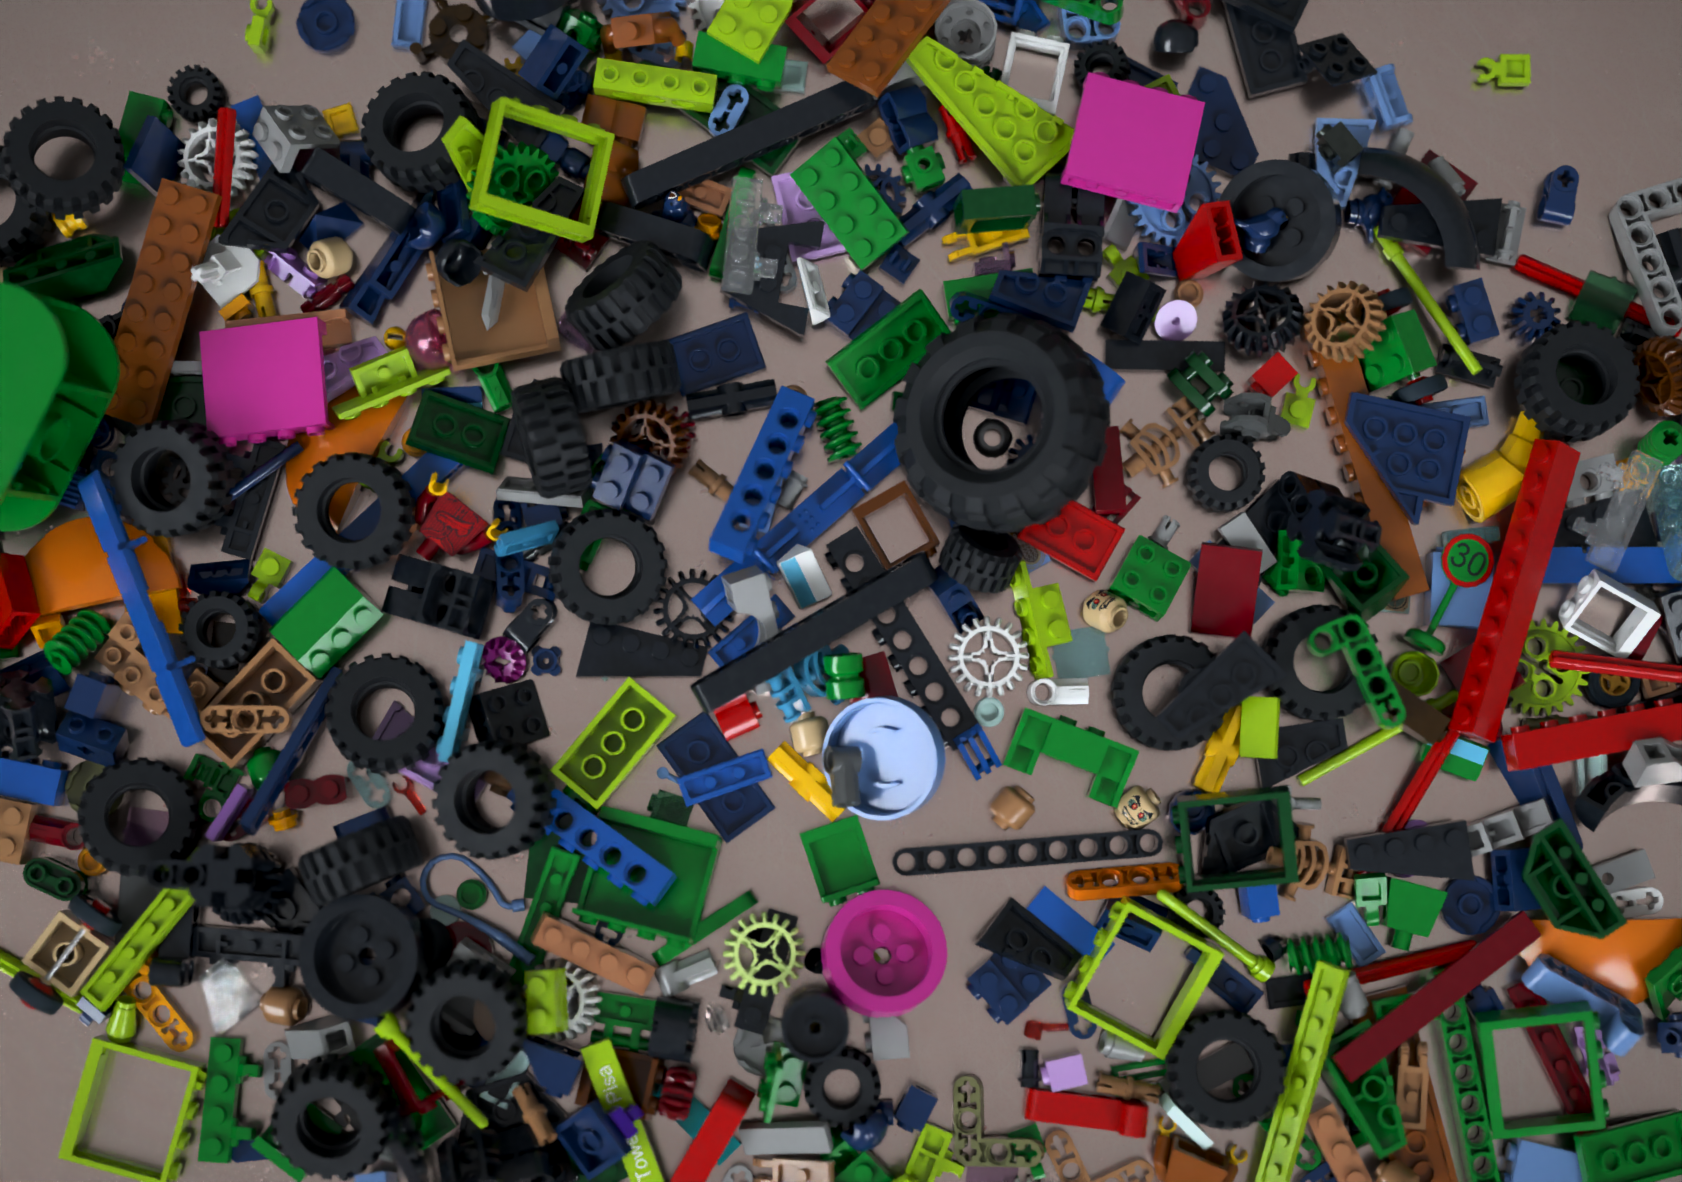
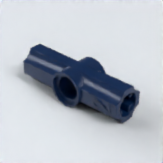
M957 173L934 192L931 190L913 204L912 209L900 217V220L910 233L900 240L898 244L906 248L927 230H934L948 219L954 210L953 205L961 190L972 189L967 179L960 173Z

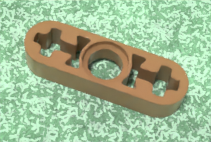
M211 705L202 711L200 724L204 730L210 733L279 734L286 732L291 727L292 715L283 706ZM217 710L218 716H231V722L217 723V728H214V723L209 722L208 718L209 716H214ZM248 710L254 715V723L251 727L245 729L240 726L238 717L240 713ZM276 711H279V716L285 719L284 723H279L278 728H275V723L262 722V716L273 717Z

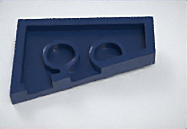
M1000 270L988 300L1073 333L1093 278L1083 277L1082 280L1067 279V276L1055 275L1054 278L1040 277L1036 273Z

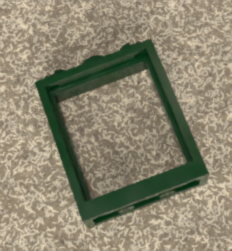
M1288 786L1177 796V805L1172 806L1173 824L1180 825L1181 835L1175 836L1176 853L1183 854L1184 865L1178 866L1180 884H1186L1187 893L1299 882L1291 797ZM1276 799L1283 868L1194 875L1187 808Z

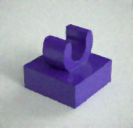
M631 1104L624 1110L621 1106H612L606 1111L625 1139H630L639 1132L633 1122L643 1116L644 1113L637 1104Z

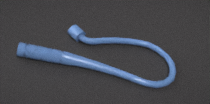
M449 853L431 859L424 867L419 880L421 893L425 900L435 908L456 916L478 928L530 966L536 958L533 953H530V951L498 929L434 900L427 891L426 878L434 864L442 860L454 859L466 864L484 881L502 908L513 910V912L525 911L524 899L511 900L512 903H506L483 870L464 855Z

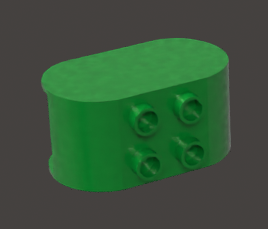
M1 282L0 531L16 532L40 524L57 508L116 392L120 379V360L116 345L107 329L85 309L63 300Z

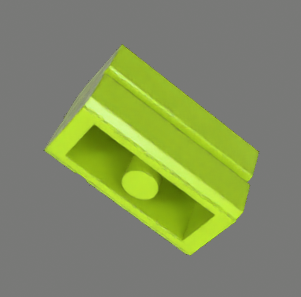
M566 968L525 971V985H527L525 989L528 1020L527 1034L558 1033L569 1030Z

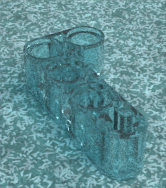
M1675 464L1660 468L1651 486V497L1668 571L1674 579L1682 581V537H1680L1682 536V464Z

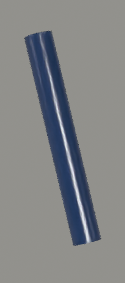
M295 441L237 482L235 487L229 490V493L233 494L231 502L303 452L304 449L300 443Z

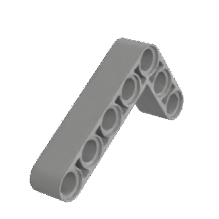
M1682 177L1620 197L1609 213L1610 224L1651 328L1659 337L1674 336L1682 327V300L1651 222L1682 213V197L1677 193V191H1682ZM1649 199L1657 201L1660 207L1652 206ZM1620 208L1628 209L1632 216L1624 215ZM1631 235L1639 236L1642 243L1635 242ZM1642 262L1651 264L1653 270L1645 269ZM1653 289H1659L1663 293L1664 298L1657 297L1653 293ZM1663 316L1671 317L1675 325L1667 324Z

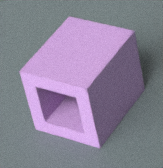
M1079 1051L1043 1059L1045 1067H1040L1042 1082L1044 1086L1049 1085L1052 1092L1088 1084L1082 1054Z

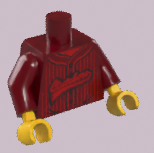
M436 472L432 474L430 483L416 500V528L426 536L416 552L429 562L440 549L452 557L456 554L465 555L479 550L493 541H497L499 534L507 533L509 530L506 528L504 531H499L495 528L501 521L498 518L492 521L489 528H486L489 523L447 490L449 479H446V482L442 484L436 482L438 477Z

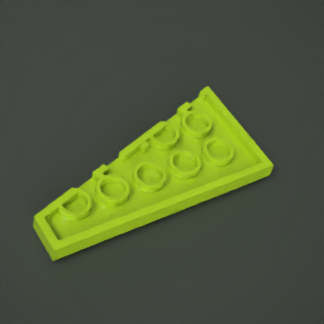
M925 36L906 59L907 64L1012 186L1035 184L1069 152L1074 128L1064 123V120L1058 116L1051 115L1041 109L1037 103L1000 80L996 81L979 67L972 66L958 57V54L929 36Z

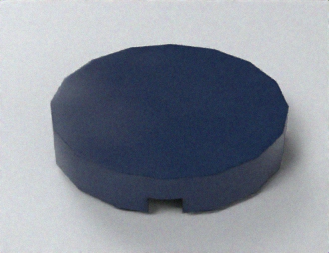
M307 0L300 8L296 26L299 36L309 48L318 53L331 54L341 51L351 43L356 34L357 21L353 9L346 0Z
M1474 875L1475 881L1451 879L1442 889V891L1448 893L1440 910L1441 918L1450 929L1459 934L1475 935L1484 933L1496 923L1500 915V911H1495L1493 885L1480 876Z

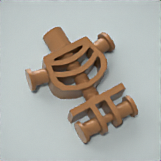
M1186 396L1172 405L1173 408L1177 407L1183 417L1179 418L1171 407L1163 412L1174 426L1170 431L1157 423H1148L1139 430L1131 423L1133 421L1132 418L1121 428L1119 432H1125L1132 439L1128 447L1134 454L1122 463L1124 472L1130 478L1146 469L1152 477L1160 475L1164 482L1163 488L1179 481V478L1174 477L1170 468L1179 461L1181 456L1177 442L1178 438L1182 436L1194 451L1200 444L1191 434L1193 431L1202 439L1200 441L1201 444L1215 434V431L1211 432L1204 424L1206 422L1205 418H1202L1200 421L1196 418L1194 414L1198 409L1190 406L1186 401ZM1188 418L1193 424L1189 429L1183 423ZM1154 430L1162 434L1163 437L1157 438L1155 435L1147 431ZM1141 437L1143 439L1148 440L1152 443L1151 446L1139 438ZM1169 445L1172 447L1173 458L1171 462L1168 451L1166 449L1167 447H1169ZM1159 453H1160L1161 458H1162V461H1163V466H1162V467H1161V465H1160V461H1159V458H1158V456H1157V454H1159Z
M1297 822L1296 827L1299 828L1298 837H1295L1299 882L1286 883L1283 892L1279 891L1278 894L1295 902L1296 898L1294 896L1298 887L1305 890L1315 889L1324 880L1325 875L1328 874L1325 892L1332 896L1337 895L1354 900V895H1352L1354 888L1353 877L1357 870L1348 869L1347 862H1345V846L1336 845L1334 857L1330 863L1327 847L1322 842L1311 838V829L1315 828V824ZM1315 846L1317 847V851H1318V855H1319V856H1318V859H1316ZM1269 847L1266 855L1267 864L1283 868L1281 848ZM1343 868L1348 869L1347 876L1342 875ZM1340 881H1341V882H1342L1341 888H1340V891H1338L1339 884H1340Z

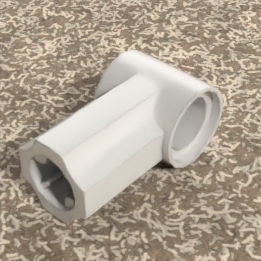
M1037 679L1032 681L1027 687V698L1037 706L1088 704V679ZM1039 684H1044L1049 689V696L1044 701L1039 700L1035 695V689Z

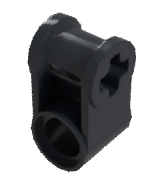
M538 598L532 600L507 626L502 636L514 640L526 655L555 621L558 612L556 605L548 599ZM537 606L547 607L544 611L547 614L546 618H537L539 611L536 609Z

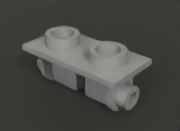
M1511 200L1508 201V204L1501 203L1495 256L1485 258V260L1515 266L1527 209L1520 207V202Z

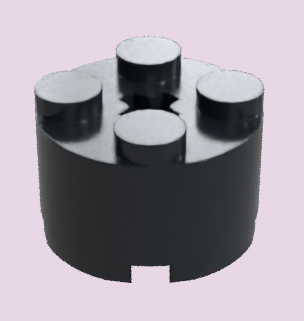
M657 997L652 1019V1031H650L648 1056L691 1064L694 1045H689V1042L696 1041L698 1024L693 1023V1020H698L701 1002Z

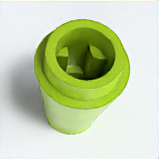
M121 995L117 998V1002L105 1027L107 1038L110 1041L128 1043L136 1034V999L134 997Z

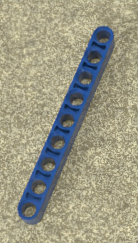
M427 452L401 477L404 481L409 482L412 488L409 491L410 495L415 498L416 502L418 496L430 483L433 473H438L436 482L442 484L446 482V479H450L464 464ZM379 498L339 535L349 540H360L368 537L376 529L380 520L381 505ZM314 557L260 608L259 613L273 626L332 566L328 565V562L320 561ZM338 568L345 576L353 570Z

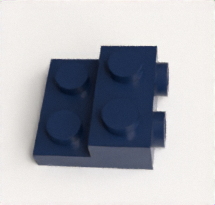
M860 270L857 275L851 272L841 286L845 289L838 299L833 296L829 300L828 306L831 317L824 321L852 341L901 302L886 292L882 285Z
M624 439L614 442L613 445L609 444L602 455V460L606 462L602 472L598 471L595 474L591 483V487L595 489L592 497L618 510L625 508L649 521L654 519L675 464Z
M996 953L991 954L966 976L970 982L966 988L977 1001L983 997L990 1005L986 1010L997 1024L1003 1020L1006 1025H1009L1030 1006L1029 1004L1052 985L1042 972Z
M596 1099L554 1128L557 1138L588 1180H591L633 1150Z

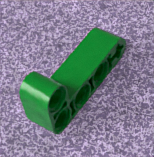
M1355 614L1346 615L1318 627L1307 638V648L1314 656L1324 657L1342 649L1370 713L1379 727L1387 730L1393 729L1404 721L1406 715L1404 705L1362 617ZM1344 623H1354L1358 627V635L1356 637H1348L1343 631ZM1324 634L1329 638L1330 646L1328 649L1323 650L1315 645L1314 639L1316 635ZM1357 651H1367L1371 656V663L1367 666L1359 664L1356 660ZM1372 678L1382 681L1384 685L1382 694H1375L1370 690L1369 681ZM1389 695L1390 700L1386 701L1385 705L1381 703L1377 706L1375 701H1379ZM1386 707L1389 711L1395 710L1396 715L1392 718L1393 722L1390 718H1383L1382 714L1386 712Z

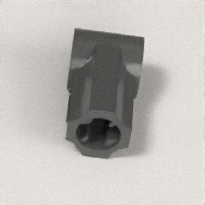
M827 746L823 754V766L825 772L830 774L833 806L847 808L860 805L858 772L862 766L860 748L857 746Z

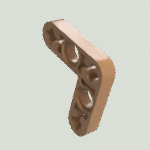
M1059 1128L1051 1129L1044 1137L1045 1149L1061 1182H1105L1111 1177L1118 1179L1120 1182H1125L1119 1173L1125 1171V1175L1128 1177L1135 1173L1134 1167L1136 1165H1139L1142 1169L1147 1168V1171L1144 1172L1145 1178L1139 1180L1138 1177H1133L1128 1180L1129 1182H1152L1154 1178V1171L1149 1162L1143 1158H1134L1090 1179L1071 1137L1065 1130ZM1056 1135L1060 1139L1066 1138V1141L1063 1143L1066 1154L1068 1155L1071 1151L1074 1153L1073 1156L1064 1157L1058 1163L1055 1159L1062 1158L1056 1147L1050 1148V1145L1054 1142L1052 1137ZM1067 1163H1075L1079 1166L1080 1173L1075 1179H1067L1063 1176V1168Z

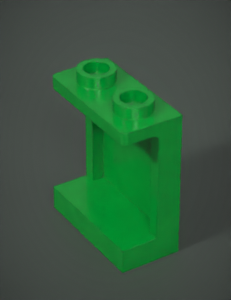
M857 814L799 833L822 904L829 902L830 907L847 902V895L857 892L859 896L866 892L875 891V886L880 885Z

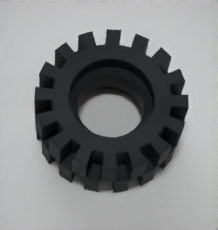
M1102 40V45H1099L1098 41L1092 42L1094 47L1089 48L1086 45L1083 47L1085 53L1083 54L1079 51L1077 54L1078 60H1074V73L1081 90L1084 89L1082 85L1088 72L1092 73V70L1102 63L1113 64V68L1107 73L1110 78L1120 81L1130 80L1129 74H1131V69L1123 48L1121 46L1118 47L1116 42L1112 41L1109 46L1108 40Z
M188 65L184 66V72H181L180 69L175 72L178 75L176 79L171 76L169 81L172 83V86H167V92L170 94V96H167L168 101L172 104V108L189 122L209 120V118H213L212 115L214 113L218 115L220 106H225L226 102L223 100V97H226V92L223 90L224 86L208 68L204 67L202 69L200 65H194V68H191ZM194 84H202L207 88V97L204 102L197 105L188 103L186 99L188 88Z
M1185 887L1173 895L1186 905L1195 900L1203 902L1208 910L1206 920L1217 928L1223 925L1225 909H1223L1222 904L1224 903L1215 891L1187 893ZM1168 907V919L1204 939L1210 938Z

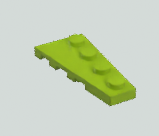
M460 116L444 135L442 141L468 192H471L473 189L467 185V182L475 181V176L471 171L478 168L484 136L467 119Z

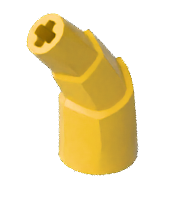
M1525 411L1520 412L1513 433L1509 434L1500 450H1493L1461 468L1456 498L1466 514L1475 522L1482 523L1517 500L1534 440L1543 439L1545 432H1541L1535 427L1537 423L1532 418L1530 420L1526 418L1523 414Z

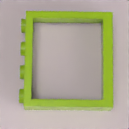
M505 96L500 97L491 104L469 209L580 243L593 239L615 134L600 128L599 124L590 123L586 125L577 122L578 119L571 115L561 114L558 116L549 113L550 110L544 106L532 105L531 107L521 104V100L516 97L513 99ZM503 116L594 145L578 222L487 194Z
M1123 896L1120 902L1116 901L1111 907L1108 915L1111 919L1106 928L1101 927L1093 941L1095 947L1091 954H1086L1082 958L1078 967L1080 973L1075 982L1071 980L1065 988L1063 997H1065L1064 1002L1067 1009L1164 1060L1222 960L1224 953L1217 945ZM1129 911L1203 951L1154 1038L1080 999Z
M105 1035L93 1037L58 1158L143 1182H173V1180H177L182 1168V1163L178 1162L182 1150H186L190 1141L191 1133L187 1132L190 1120L194 1121L199 1109V1103L196 1102L199 1090L202 1091L206 1084L207 1073L204 1072L206 1063L130 1042L115 1043L110 1041ZM110 1049L191 1072L163 1170L81 1148Z

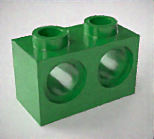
M1279 530L1276 590L1297 593L1324 592L1325 575L1322 568L1325 565L1300 558L1297 549L1302 545L1303 541H1290L1286 534L1287 530Z

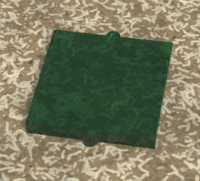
M1590 270L1567 318L1574 321L1579 320L1582 324L1586 321L1595 322L1598 324L1597 328L1599 329L1603 326L1613 331L1611 335L1614 336L1638 289L1617 280L1616 276L1608 277Z

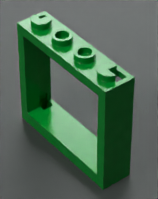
M1588 1001L1475 1012L1485 1103L1493 1140L1606 1129L1605 1117H1610V1110L1607 1099L1602 1097V1088H1606L1607 1084L1604 1069H1599L1598 1059H1603V1048L1601 1041L1596 1040L1595 1030L1600 1029L1598 1012L1592 1010ZM1582 1021L1592 1112L1503 1121L1493 1030Z

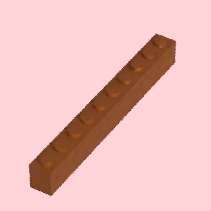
M1304 314V324L1303 327H1301V336L1305 340L1307 339L1306 337L1309 333L1305 331L1304 325H1306L1310 321H1308L1305 318L1306 316ZM1329 319L1327 320V323H1326V335H1327V337H1328V335H1329L1328 329H1329V327H1330V320H1329ZM1337 319L1338 321L1342 322L1343 324H1346V323H1347L1346 320H1345V321H1342V320H1340V319ZM1308 342L1310 347L1308 359L1312 368L1316 367L1319 379L1316 381L1320 395L1325 396L1328 405L1325 408L1326 417L1330 425L1334 424L1337 436H1334V443L1338 453L1343 454L1346 463L1343 465L1344 476L1347 482L1352 483L1354 489L1352 499L1368 505L1371 512L1364 520L1378 521L1382 527L1381 546L1410 576V579L1391 601L1428 591L1429 586L1408 518L1344 424L1349 394L1357 392L1369 395L1358 357L1354 354L1353 362H1347L1344 358L1341 363L1335 362L1332 358L1327 360L1321 353H1317L1313 349V344Z

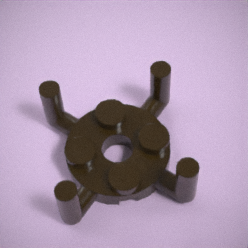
M433 0L439 12L429 23V39L431 44L424 48L418 42L410 45V51L417 62L422 63L435 55L448 62L461 43L452 40V33L458 28H463L467 31L465 41L484 53L490 34L488 26L498 20L486 14L481 15L476 9L466 3L449 6L447 0Z

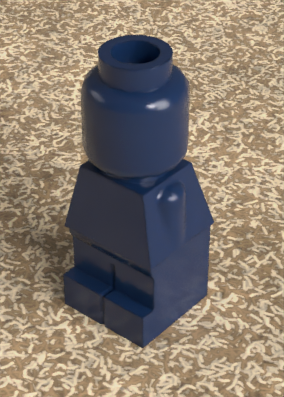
M550 131L539 149L548 154V157L555 162V165H560L562 171L574 179L582 178L585 180L591 158L575 147L570 148L568 140Z

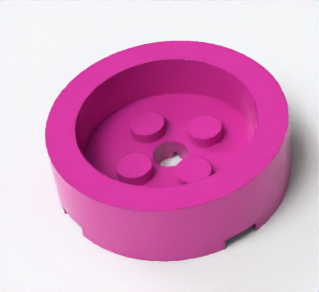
M893 890L866 892L846 903L829 924L821 944L822 972L832 993L854 1012L872 1018L904 1015L922 1004L934 992L943 977L947 963V943L944 931L932 911L918 899ZM879 948L887 949L890 956L889 962L886 964L876 962L874 951Z

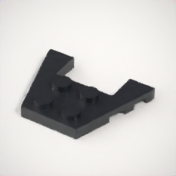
M814 221L731 231L720 292L747 308L770 318L772 322L788 328L797 336L803 337L809 308L778 302L789 244L819 250L825 222Z

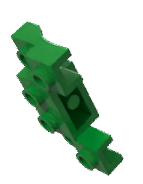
M1025 707L1002 765L1032 775L1041 753L1095 774L1087 797L1117 808L1127 780L1135 765L1139 750L1105 738L1106 732L1088 726L1086 731L1076 727L1077 721L1060 715L1059 720Z

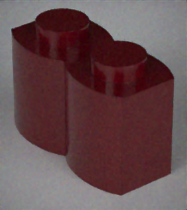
M343 774L324 775L317 779H294L287 782L284 787L286 807L292 809L313 808L320 804H343L354 798L352 779L350 776Z

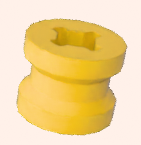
M51 213L57 227L67 239L74 235V231L78 229L84 230L89 227L85 217L74 220V214L65 215V220L55 218V213Z

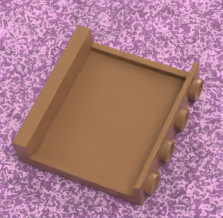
M489 249L481 250L482 254L484 255ZM429 251L431 263L425 264L428 280H435L436 289L431 290L434 308L440 307L442 316L436 317L440 335L446 334L447 343L442 344L445 362H452L454 372L561 350L544 267L541 268L528 292L505 282L498 322L487 331L481 314L490 274L485 275L481 270L479 275L470 284L461 287L454 286L439 275L434 252Z

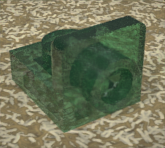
M660 789L658 795L652 793L647 811L651 812L650 818L687 827L694 805L686 807L683 796Z

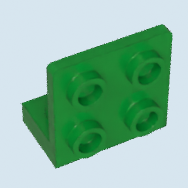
M1139 535L1116 577L1110 582L1107 591L1123 598L1128 606L1158 622L1166 614L1191 567V563Z
M774 1041L772 1052L767 1051L764 1059L766 1075L765 1079H760L757 1097L760 1098L759 1111L763 1112L764 1123H771L775 1104L798 1108L808 1062L799 1060L790 1053L784 1042Z
M310 1102L307 1104L308 1114L318 1128L334 1135H339L343 1131V1126L314 1103ZM270 1124L263 1133L257 1136L250 1146L294 1180L302 1182L308 1177V1175L304 1174L305 1169L300 1166L295 1169L289 1164L290 1158L288 1155L282 1157L278 1151L280 1142H274L271 1133L274 1127Z

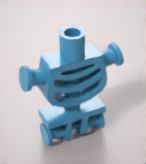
M839 644L831 650L829 645H826L794 664V672L789 667L765 681L772 688L770 691L773 698H780L776 706L779 710H783L785 714L783 719L786 723L798 719L801 716L800 711L807 712L811 709L803 690L810 696L826 697L825 682L830 678V675L824 672L823 656L850 653L846 646ZM845 699L831 700V702L834 705H837L843 702Z

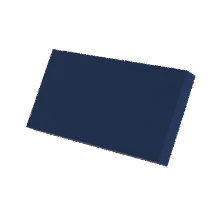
M704 711L656 745L678 777L739 757L711 717L705 714ZM758 783L698 803L726 843L776 808Z

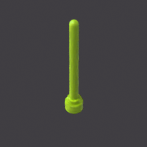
M1161 889L1157 892L1159 901L1244 962L1250 971V975L1256 980L1263 983L1272 976L1276 965L1265 955H1253L1167 890Z
M392 1012L383 1018L373 1030L381 1038L386 1037L388 1041L392 1039L477 1127L485 1128L488 1125V1119L454 1084L448 1083V1078L445 1075L438 1079L431 1074L434 1069L428 1064L424 1068L419 1064L418 1060L421 1056L418 1051L416 1053L411 1052L409 1044L412 1041L401 1031L400 1020Z

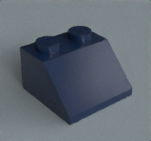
M529 1034L522 1047L539 1086L546 1088L545 1093L560 1099H562L563 1095L569 1097L576 1087L583 1068L584 1059L581 1052L536 1034Z

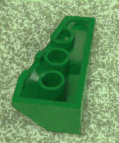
M1367 1019L1330 1040L1321 1074L1378 1158L1382 1159L1407 1145L1400 1109L1397 1106L1393 1090L1394 1083L1392 1075L1389 1073L1386 1057L1353 1082L1348 1081L1331 1057L1372 1025L1370 1020Z

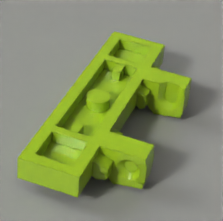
M926 1122L903 1174L909 1173L914 1182H934L936 1176L941 1177L943 1171L954 1173L961 1178L965 1165L952 1159L954 1152L948 1150L954 1133Z

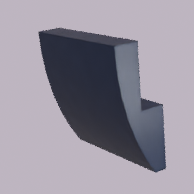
M1015 378L1003 379L981 390L968 407L1026 426L1037 391L1030 381Z

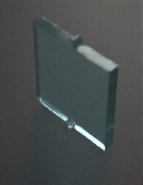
M1094 627L1072 629L1070 631L1073 641L1053 646L1054 655L1051 658L1055 660L1058 678H1088L1111 674L1107 653L1110 651V648L1106 646L1105 634Z

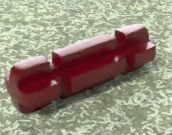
M347 274L340 275L335 279L336 282L334 284L332 282L312 296L313 300L310 301L308 299L300 306L301 311L307 313L317 312L320 309L325 310L342 297L341 293H347L355 286L354 282Z

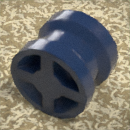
M102 418L90 442L95 448L105 449L114 443L116 430L113 424Z

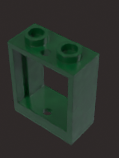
M1034 184L961 190L953 205L956 235L1027 229L1035 219L1037 212H1040L1041 209L1040 196L1035 194Z

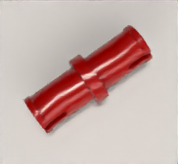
M943 105L940 106L938 111L947 130L945 135L947 140L951 141L959 164L968 163L964 151H966L970 161H973L977 155L973 150L968 134L954 117L949 115L948 110Z

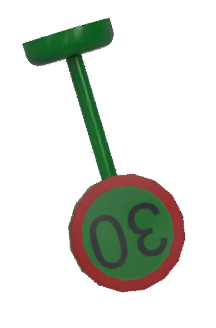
M1471 533L1459 534L1450 539L1444 546L1441 554V569L1446 578L1451 581V584L1426 632L1417 628H1410L1405 632L1403 637L1409 643L1431 654L1443 655L1446 649L1445 644L1433 636L1457 587L1468 588L1482 584L1490 576L1494 566L1493 551L1482 537Z

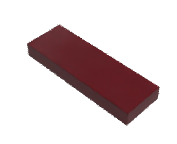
M1110 426L1106 429L1105 444L1108 447L1102 465L1096 466L1092 472L1096 515L1126 513L1127 510L1119 426Z

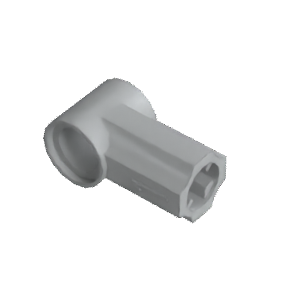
M706 949L678 961L677 959L656 968L654 975L663 996L671 997L690 988L689 985L714 976L718 973L709 949Z

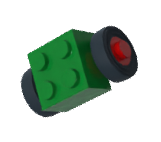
M1403 287L1390 291L1388 288L1377 292L1378 299L1385 306L1382 310L1388 317L1381 321L1386 325L1387 330L1378 331L1382 341L1374 340L1372 342L1374 351H1369L1366 348L1363 350L1364 358L1358 357L1370 390L1373 392L1408 379V381H1412L1408 382L1405 387L1392 393L1394 401L1408 404L1415 403L1417 406L1434 400L1433 395L1446 390L1448 385L1443 374L1420 377L1421 372L1436 366L1437 363L1415 309L1396 314L1400 309L1413 302L1408 287ZM1363 306V308H1362V310H1361V311L1363 312L1362 315H1361V319H1362V321L1364 322V321H1365V308H1364V306Z

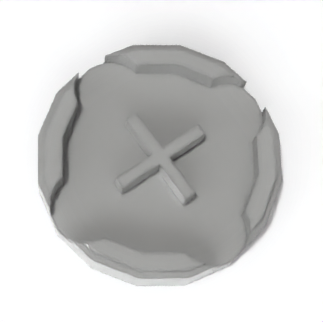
M769 1015L764 1035L738 1028L733 1041L734 1054L738 1064L746 1072L756 1076L766 1075V1070H764L766 1052H772L774 1041L784 1042L782 1040L781 1020L779 1018Z

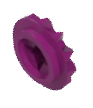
M499 636L485 643L480 664L484 665L486 669L485 675L492 676L495 679V683L505 682L507 685L518 680L523 675L526 667V658L522 648L514 640ZM501 656L502 659L511 661L503 667L502 663L495 662V659Z

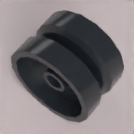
M820 988L804 989L793 995L784 1007L781 1017L782 1040L788 1051L799 1060L809 1063L826 1062L836 1057L845 1047L850 1033L848 1014L842 1001L832 992ZM818 1022L821 1028L816 1027L815 1030H811L810 1024Z

